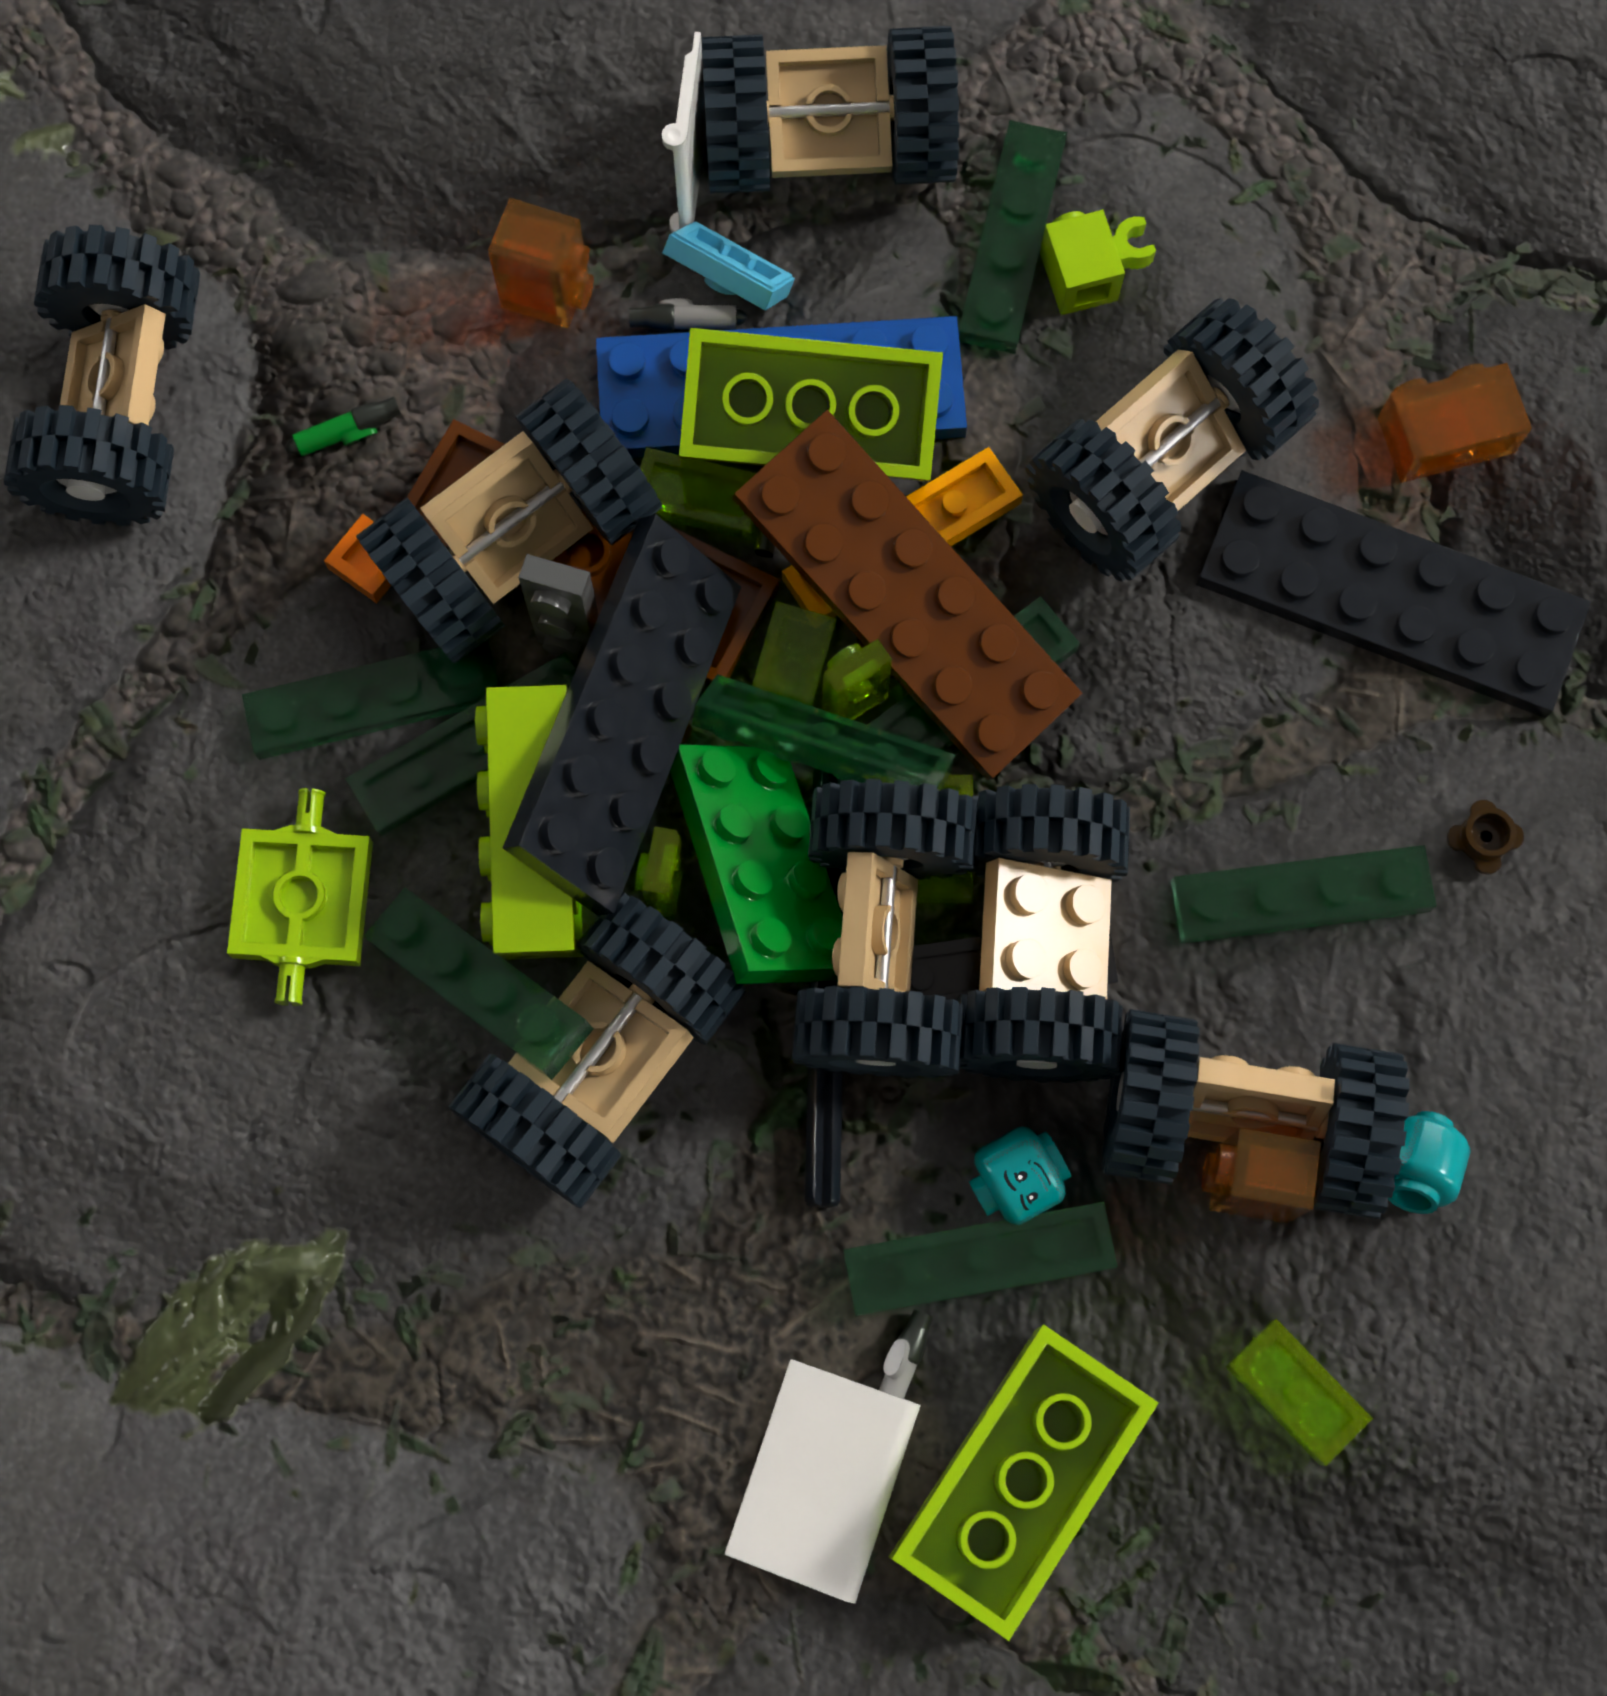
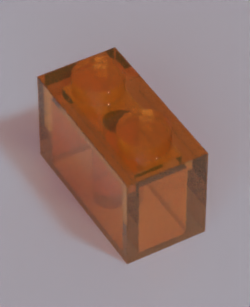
M509 198L488 249L501 307L569 329L576 309L584 310L587 307L594 286V276L588 274L587 267L590 248L583 243L580 219Z
M1481 363L1471 364L1455 371L1447 379L1427 383L1426 379L1420 378L1405 382L1392 391L1377 418L1401 483L1513 454L1532 430L1508 363L1485 368L1484 364Z
M1239 1128L1225 1141L1218 1144L1216 1153L1208 1152L1202 1175V1191L1211 1193L1209 1210L1286 1224L1313 1210L1321 1142Z

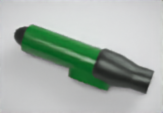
M394 396L383 401L366 403L351 409L350 412L292 434L293 438L286 443L285 448L289 454H301L303 457L341 441L345 446H349L376 435L378 427L402 414Z

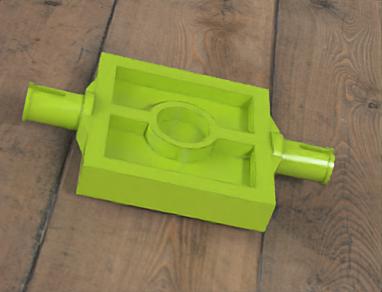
M308 788L298 790L299 798L295 825H289L276 830L243 828L241 830L227 954L232 959L262 960L278 966L279 975L274 1003L289 1006V1003L292 1006H302L306 968H314L323 964L360 966L373 841L369 836L336 834L321 827L326 792L312 788L311 793Z

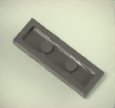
M526 554L518 578L538 643L543 644L542 648L554 656L567 660H577L579 655H583L599 616L590 572Z

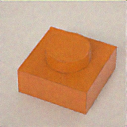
M362 514L325 558L324 562L331 572L377 604L391 587V584L356 537V535L374 523L373 520Z

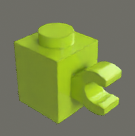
M1104 210L1087 214L1081 211L1068 212L1057 217L1052 223L1045 224L1040 256L1060 315L1118 301L1125 276L1124 269H1142L1153 262L1156 253L1154 245L1136 248L1128 242L1130 238H1137L1144 234L1146 227L1144 217H1130L1119 224L1114 236H1112Z

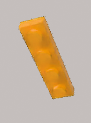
M987 447L906 497L950 546H953L1019 506L1022 502L1023 494L990 447ZM792 565L782 571L783 582L815 629L837 616Z

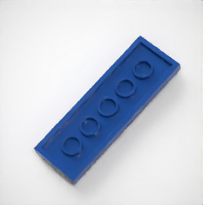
M957 316L719 330L943 352L935 439L966 437L967 420ZM690 332L596 338L600 416L613 430L617 439L627 449L632 458L679 455Z

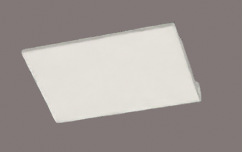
M701 32L694 33L692 51L685 55L676 123L667 125L662 131V143L667 149L673 151L678 212L674 213L670 218V230L672 233L694 222L706 136Z
M790 1359L724 1555L838 1599L855 1603L920 1405Z

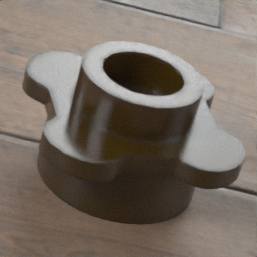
M1479 800L1471 805L1469 809L1470 816L1462 825H1454L1449 829L1447 842L1451 849L1463 851L1474 861L1475 869L1479 873L1491 875L1501 868V859L1509 850L1518 849L1523 844L1524 833L1522 828L1515 824L1506 812L1496 808L1491 801ZM1481 832H1487L1491 836L1490 842L1486 843L1480 839Z

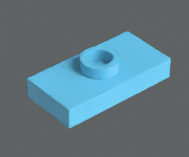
M696 221L669 234L662 252L704 276L705 283L712 289L727 295H738L765 311L788 297L795 280L792 274Z

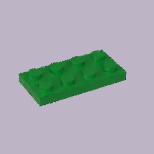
M680 744L670 772L736 983L838 981V977L833 969L832 954L836 940L841 938L843 917L827 869L820 866V863H813L810 861V857H808L811 822L786 748Z

